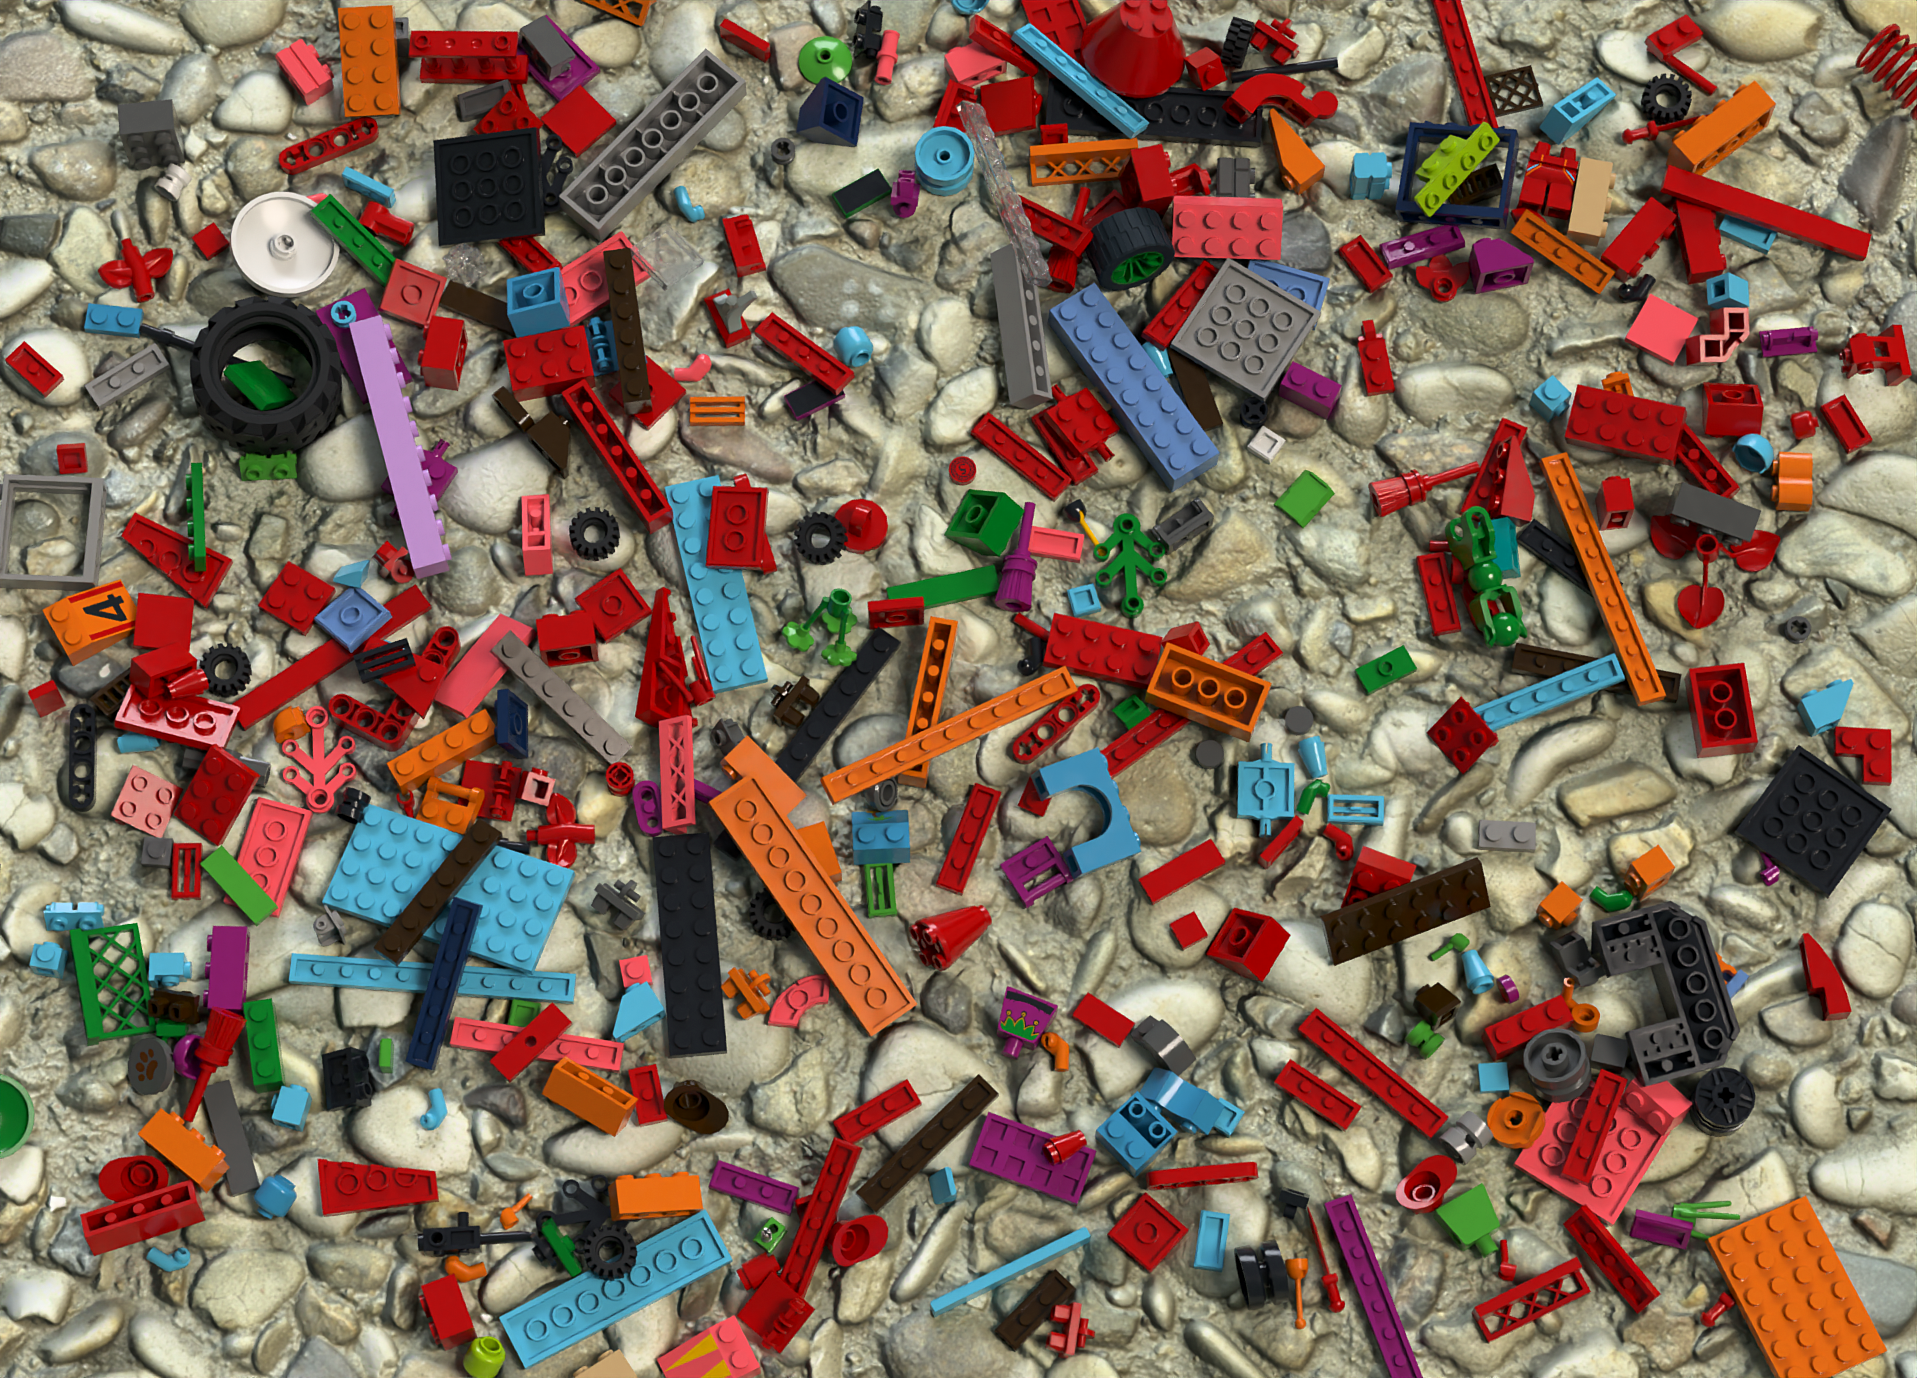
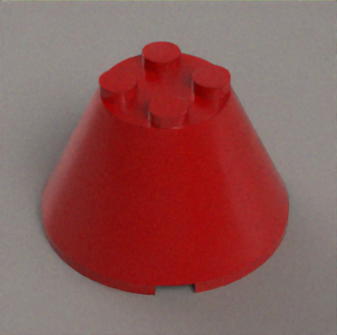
M1123 0L1096 16L1084 30L1080 44L1083 63L1093 78L1096 76L1106 84L1108 90L1133 98L1158 96L1167 92L1169 87L1178 82L1184 72L1186 51L1173 14L1167 5V0Z

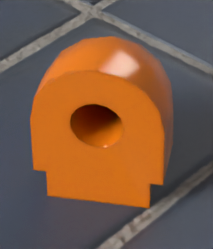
M289 706L281 711L274 719L272 726L275 740L280 744H283L288 739L297 740L311 731L300 706L295 708Z

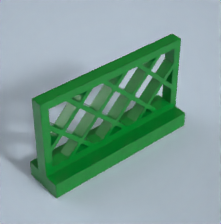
M138 923L81 931V928L69 930V942L87 1046L99 1045L101 1041L156 1033L155 1019L148 1015V1000L151 999ZM133 931L134 942L128 949L115 941L120 933ZM101 937L108 943L99 954L89 947L88 938ZM111 945L124 953L116 965L103 957ZM134 948H136V954H137V955H135L134 953H132V950H133ZM91 955L96 958V959L93 961V963H92V960H91ZM128 956L138 962L139 965L138 970L133 976L119 968ZM99 961L112 968V971L104 981L93 972L94 967ZM116 972L129 980L121 992L108 984ZM139 974L141 976V982L136 979ZM95 981L100 984L98 989H96ZM132 983L143 989L144 995L138 1003L124 995ZM104 987L117 996L109 1008L98 1001V995ZM120 999L134 1007L126 1019L112 1011ZM144 1001L146 1009L141 1006ZM100 1009H102L103 1011H105V1013H104V1015H103L102 1017H101ZM138 1010L148 1017L149 1026L138 1028L129 1021ZM108 1015L122 1023L117 1031L104 1033L102 1023Z

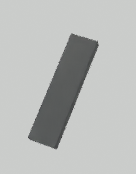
M228 1079L209 1085L204 1092V1099L218 1148L225 1153L224 1161L230 1167L226 1171V1176L232 1196L235 1197L258 1190L260 1183L231 1082Z

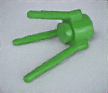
M1731 1201L1681 1202L1680 1205L1673 1204L1672 1218L1693 1222V1227H1695L1696 1218L1739 1220L1740 1215L1697 1212L1696 1210L1731 1206ZM1692 1230L1690 1235L1702 1241L1710 1238V1236Z

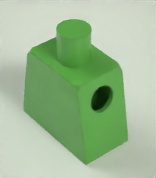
M1483 1183L1435 1210L1434 1219L1461 1250L1465 1251L1476 1245L1483 1258L1492 1255L1498 1250L1491 1235L1498 1232L1500 1223Z

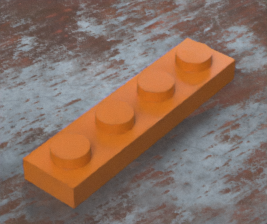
M1527 209L1511 230L1513 235L1598 294L1602 292L1616 272Z

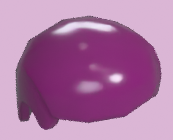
M189 1034L183 1036L174 1046L171 1060L174 1062L175 1071L180 1076L197 1080L201 1071L199 1067L201 1061L194 1052L198 1049L199 1039L203 1037Z

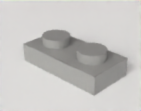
M1479 820L1478 850L1534 853L1536 850V823Z

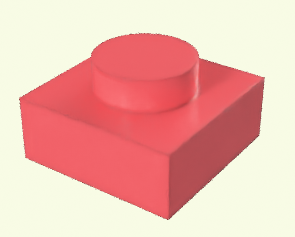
M647 955L619 960L625 990L635 983H640L641 985L646 981L649 985H653Z

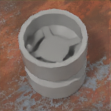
M1467 1111L1456 1121V1128H1449L1439 1138V1142L1455 1161L1464 1166L1476 1155V1148H1484L1494 1137L1483 1120L1473 1112Z

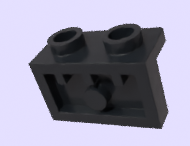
M348 1047L322 1054L327 1110L335 1112L357 1105L362 1107L372 1106V1087L369 1083V1060L366 1052Z

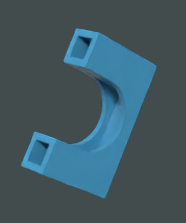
M1098 747L1038 769L1030 775L1041 801L1065 792L1081 791L1093 797L1102 810L1103 827L1099 836L1074 846L1063 853L1073 879L1127 860L1141 852L1140 838L1132 830L1129 822V812L1124 805L1122 806L1118 796L1119 788L1117 783L1111 779L1107 770V759L1100 753Z

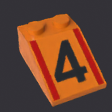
M121 579L67 596L42 611L71 664L75 666L134 634L137 607Z

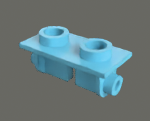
M52 902L51 905H46V911L43 912L47 931H64L79 928L86 931L104 928L102 916H104V904H99L98 902L78 903V910H73V903Z

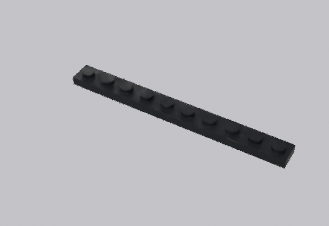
M879 626L859 651L856 660L852 661L851 665L846 668L775 763L795 784L901 646V641ZM724 829L713 845L737 862L742 853Z

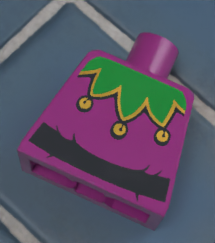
M1007 986L997 1029V1036L1006 1040L1001 1053L1008 1058L1017 1060L1022 1047L1035 1050L1041 1041L1042 1035L1046 1033L1056 1017L1058 1005Z

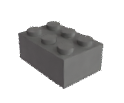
M172 99L117 105L119 135L131 168L145 170L151 166L163 165L168 167L170 163L175 165L185 163L183 132Z
M1681 482L1675 484L1664 515L1670 517L1669 522L1684 528L1685 526L1689 527V525L1697 527L1695 532L1702 535L1722 536V542L1737 547V545L1741 546V544L1751 541L1761 510Z

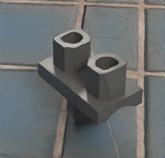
M618 879L614 887L620 893L607 883L603 885L598 883L594 889L597 894L591 906L602 914H606L612 904L620 910L612 922L623 930L628 929L635 920H641L646 914L628 900L630 898L637 903L641 897L634 891L637 883L633 880H630L625 885Z

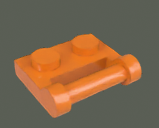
M431 776L427 783L426 794L415 819L466 835L473 826L485 795L484 790L476 787L469 789L443 782L442 778ZM441 792L467 799L469 803L465 807L437 798Z

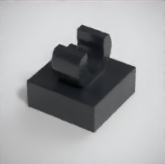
M1282 1186L1278 1201L1286 1203L1283 1217L1294 1220L1297 1207L1306 1209L1310 1195Z

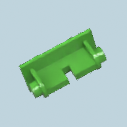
M291 451L280 455H271V458H266V455H261V453H246V456H240L239 466L242 481L297 478L295 465L297 464L296 453L291 454Z

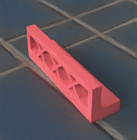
M689 715L659 721L662 829L676 835L687 833V826L696 825L692 717Z

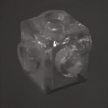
M465 243L452 247L448 254L442 257L447 266L444 268L447 276L453 282L458 281L467 288L489 273L483 263L485 259L479 249L476 247L472 248Z

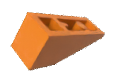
M1273 108L1269 111L1268 126L1282 176L1281 179L1289 190L1293 189L1299 196L1323 178L1325 165Z

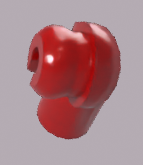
M1329 823L1322 835L1335 842L1336 856L1339 860H1350L1354 854L1352 837Z

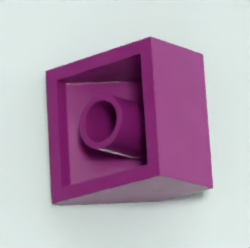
M1483 238L1476 241L1472 245L1468 260L1469 274L1475 294L1528 284L1534 264L1533 257L1500 238L1493 240L1491 238Z

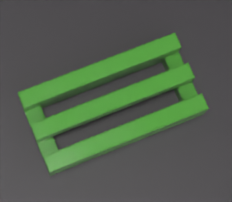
M892 863L865 864L864 872L869 919L878 916L880 918L889 915L891 917L897 916ZM881 867H887L891 907L889 909H885ZM870 868L876 869L878 910H874Z

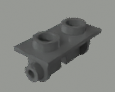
M721 718L711 731L713 741L720 748L724 757L745 738L738 723L733 722L732 718L725 721Z

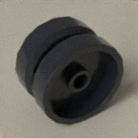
M1275 1239L1260 1242L1258 1247L1259 1261L1254 1249L1250 1245L1234 1249L1238 1279L1245 1304L1249 1311L1264 1308L1266 1302L1265 1289L1269 1300L1274 1305L1289 1302L1287 1272Z

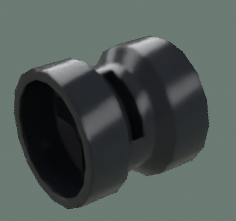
M346 787L342 795L344 800L342 804L338 805L335 815L346 822L357 825V822H362L364 817L362 812L369 805L371 797L358 789Z

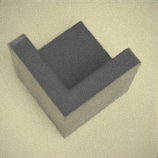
M1596 1034L1592 1054L1589 1059L1591 1068L1603 1069L1621 1075L1625 1068L1629 1047L1627 1040Z

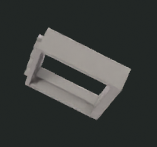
M4 474L3 484H0V588L86 591L98 587L108 489L104 478ZM16 492L91 495L83 577L8 574Z

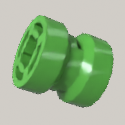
M1424 1019L1408 1034L1405 1041L1411 1046H1416L1419 1049V1054L1426 1060L1442 1045L1445 1038L1439 1033H1434L1431 1030V1025Z

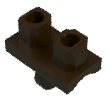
M804 675L792 690L793 685L789 681H786L782 687L774 684L770 689L773 695H775L770 703L774 707H778L773 714L776 718L774 723L780 727L785 724L791 728L798 729L805 715L795 709L797 705L801 702L812 709L820 699V694L810 686V679Z
M163 988L154 989V998L148 1000L149 1017L196 1025L200 1023V1016L198 1015L200 995L193 994L190 991L179 992Z

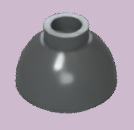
M893 777L860 792V794L872 808L877 811L886 812L896 801L898 786Z

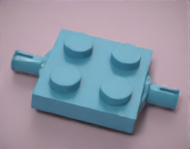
M1266 743L1260 744L1261 759L1253 762L1238 761L1237 818L1260 821L1259 837L1264 838L1266 827V838L1271 837V821L1292 820L1294 818L1295 763H1280L1272 760V744H1267L1266 754Z

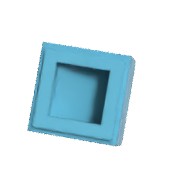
M370 560L341 567L335 575L333 582L359 589L368 577Z
M945 1167L929 1178L935 1204L955 1201L957 1196L951 1168Z

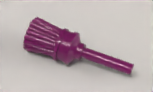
M1025 502V512L1022 517L1018 547L1014 550L1013 555L1005 556L1003 559L1002 579L995 599L997 607L1013 613L1029 612L1032 606V581L1036 578L1035 570L1038 566L1037 561L1030 557L1031 552L1028 551L1036 506L1033 502Z

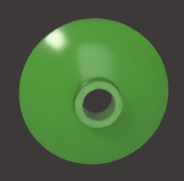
M822 36L810 40L802 48L799 55V68L802 75L815 85L823 77L840 83L848 76L852 67V55L849 48L841 40L834 37ZM829 55L830 58L827 60L821 59V56Z

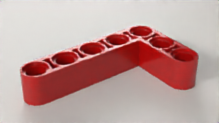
M450 626L439 628L431 638L421 657L439 662L440 665L447 667L449 671L461 650L457 631ZM446 638L454 640V643L450 646L445 647L441 645V642ZM345 694L333 696L328 704L334 723L389 752H395L404 745L420 719L416 711L407 703L405 704L398 696H396L385 715ZM340 706L349 707L348 712L341 715L337 714L336 710ZM403 708H410L412 710L410 715L406 717L399 716L398 713ZM369 718L373 720V724L369 727L360 726V722L364 719ZM390 731L398 733L397 737L393 740L384 739L385 734Z

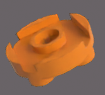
M1524 1092L1509 1093V1097L1503 1100L1499 1098L1490 1107L1487 1115L1488 1127L1493 1133L1496 1142L1501 1146L1511 1149H1528L1533 1146L1534 1141L1540 1137L1544 1130L1545 1112L1532 1095ZM1518 1115H1521L1522 1122L1513 1126L1512 1122H1510L1511 1118L1516 1119Z

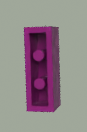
M213 926L212 935L207 936V951L211 952V960L205 964V979H209V990H204L203 1006L207 1007L209 1013L212 1006L245 1017L243 1003L246 1002L250 949V932L247 926Z

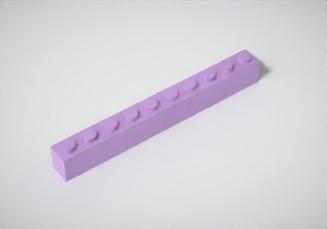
M381 315L349 323L417 579L449 571L447 561L452 560L448 543L444 545L442 543L441 536L446 534L442 520H436L434 511L439 510L435 494L430 495L428 491V486L432 485L428 469L423 470L421 462L426 461L422 445L417 446L414 437H418L419 432L415 420L410 421L408 413L413 412L409 396L403 397L402 388H406L403 373H397L395 364H399L400 361L396 347L390 348L389 340L393 339L390 324H384Z

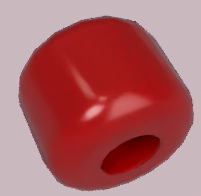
M1810 411L1797 412L1790 416L1795 439L1810 438L1816 434V428L1819 427L1817 416L1813 417Z

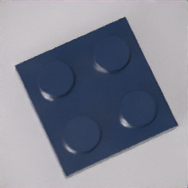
M509 689L497 690V700L494 702V710L497 715V726L494 729L495 740L498 745L515 758L526 759L528 758V704Z

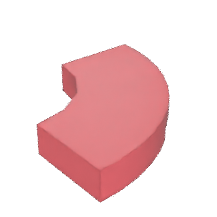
M816 974L802 978L782 992L772 1007L768 1025L797 1028L801 1016L808 1009L816 1005L828 1004L831 981L827 975Z

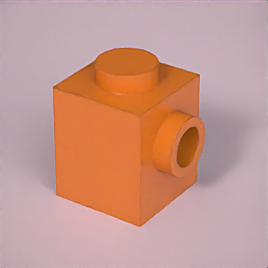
M1561 881L1539 904L1536 913L1539 914L1538 918L1545 926L1549 928L1552 926L1557 931L1562 925L1568 927L1578 915L1575 912L1580 908L1583 899Z

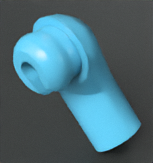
M441 1088L428 1092L432 1107L420 1118L421 1126L427 1130L438 1128L447 1116V1107Z

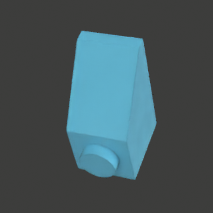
M647 981L641 985L640 983H635L625 990L626 994L622 996L613 1031L614 1042L623 1043L666 1017L665 1009Z

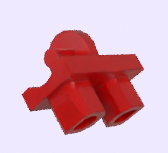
M1287 18L1283 23H1280L1274 19L1269 26L1258 19L1254 25L1255 33L1251 38L1250 46L1259 52H1263L1268 43L1273 44L1276 48L1270 55V58L1279 65H1284L1291 57L1295 59L1299 54L1297 50L1299 46L1290 40H1293L1297 35L1296 32L1290 29L1293 21Z
M386 541L372 557L382 567L378 574L384 579L390 573L394 581L404 584L411 581L414 577L415 572L412 563L404 559L408 551L403 546L397 550Z
M1073 1302L1069 1305H1055L1051 1308L1050 1322L1063 1324L1062 1334L1056 1332L1048 1333L1045 1348L1058 1352L1059 1358L1067 1359L1068 1356H1073L1075 1346L1085 1348L1086 1339L1095 1338V1331L1087 1329L1089 1319L1080 1318L1081 1303Z

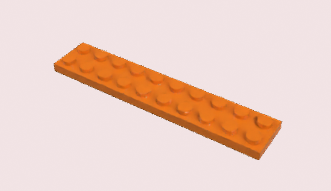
M753 771L707 803L869 1037H872L917 1005L912 995L756 771Z

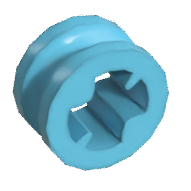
M339 301L331 309L333 323L339 328H349V323L356 321L355 308L348 301ZM342 310H347L349 317L345 316L344 320L340 319L338 312L343 313Z

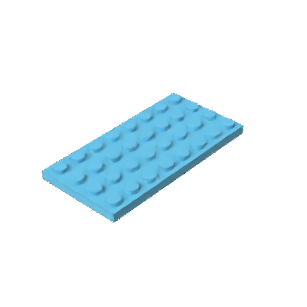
M369 804L362 812L364 815L362 822H357L322 903L328 908L390 928L465 835ZM496 845L455 895V897L483 905L469 954L533 975L574 880V870ZM453 899L421 937L422 939L440 944Z

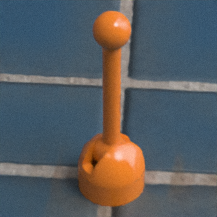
M1308 1259L1285 1260L1287 1275L1295 1280L1297 1308L1295 1327L1297 1329H1304L1306 1321L1303 1319L1301 1279L1308 1272Z

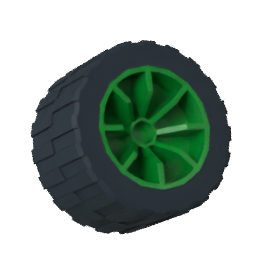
M1146 207L1126 209L1101 220L1100 223L1092 228L1093 239L1084 249L1100 285L1105 289L1114 291L1135 288L1158 277L1169 267L1175 256L1173 245L1159 214L1155 210Z

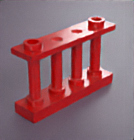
M411 31L409 57L422 58L420 69L421 83L493 84L508 79L511 84H527L529 57L528 55H517L518 31Z

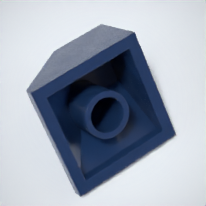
M823 77L800 107L796 133L815 143L856 147L864 97L827 77Z

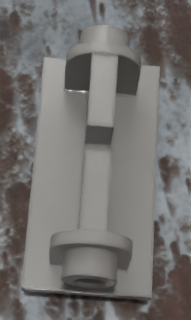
M325 905L326 914L316 919L313 924L319 943L323 946H329L341 939L344 945L347 944L344 938L347 930L336 910L330 912Z

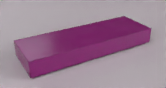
M1443 225L1379 244V251L1388 270L1465 248V240L1459 227Z
M720 1160L716 1164L708 1186L711 1190L787 1216L791 1215L800 1190L799 1187Z

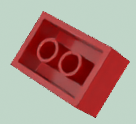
M1162 144L1130 150L1118 174L1127 209L1135 207L1150 208L1159 214L1161 220L1177 193L1175 178L1170 177L1168 169L1171 167L1168 152H1164Z
M584 325L503 340L513 395L518 402L561 394V392L583 379L587 381L591 388L596 387Z
M1745 663L1690 668L1684 681L1697 758L1752 753L1758 743Z

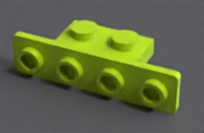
M1483 122L1467 140L1449 135L1415 173L1420 181L1427 184L1414 197V200L1426 216L1431 217L1499 143L1500 139L1488 123Z

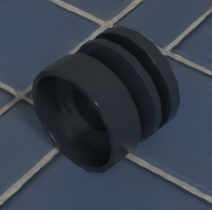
M1727 1067L1712 1069L1702 1076L1689 1100L1693 1103L1689 1110L1691 1120L1699 1130L1707 1135L1715 1137L1732 1135L1741 1129L1754 1109L1756 1095L1752 1083L1746 1075L1736 1069ZM1721 1094H1724L1725 1099H1730L1727 1104L1724 1103L1723 1099L1719 1098Z

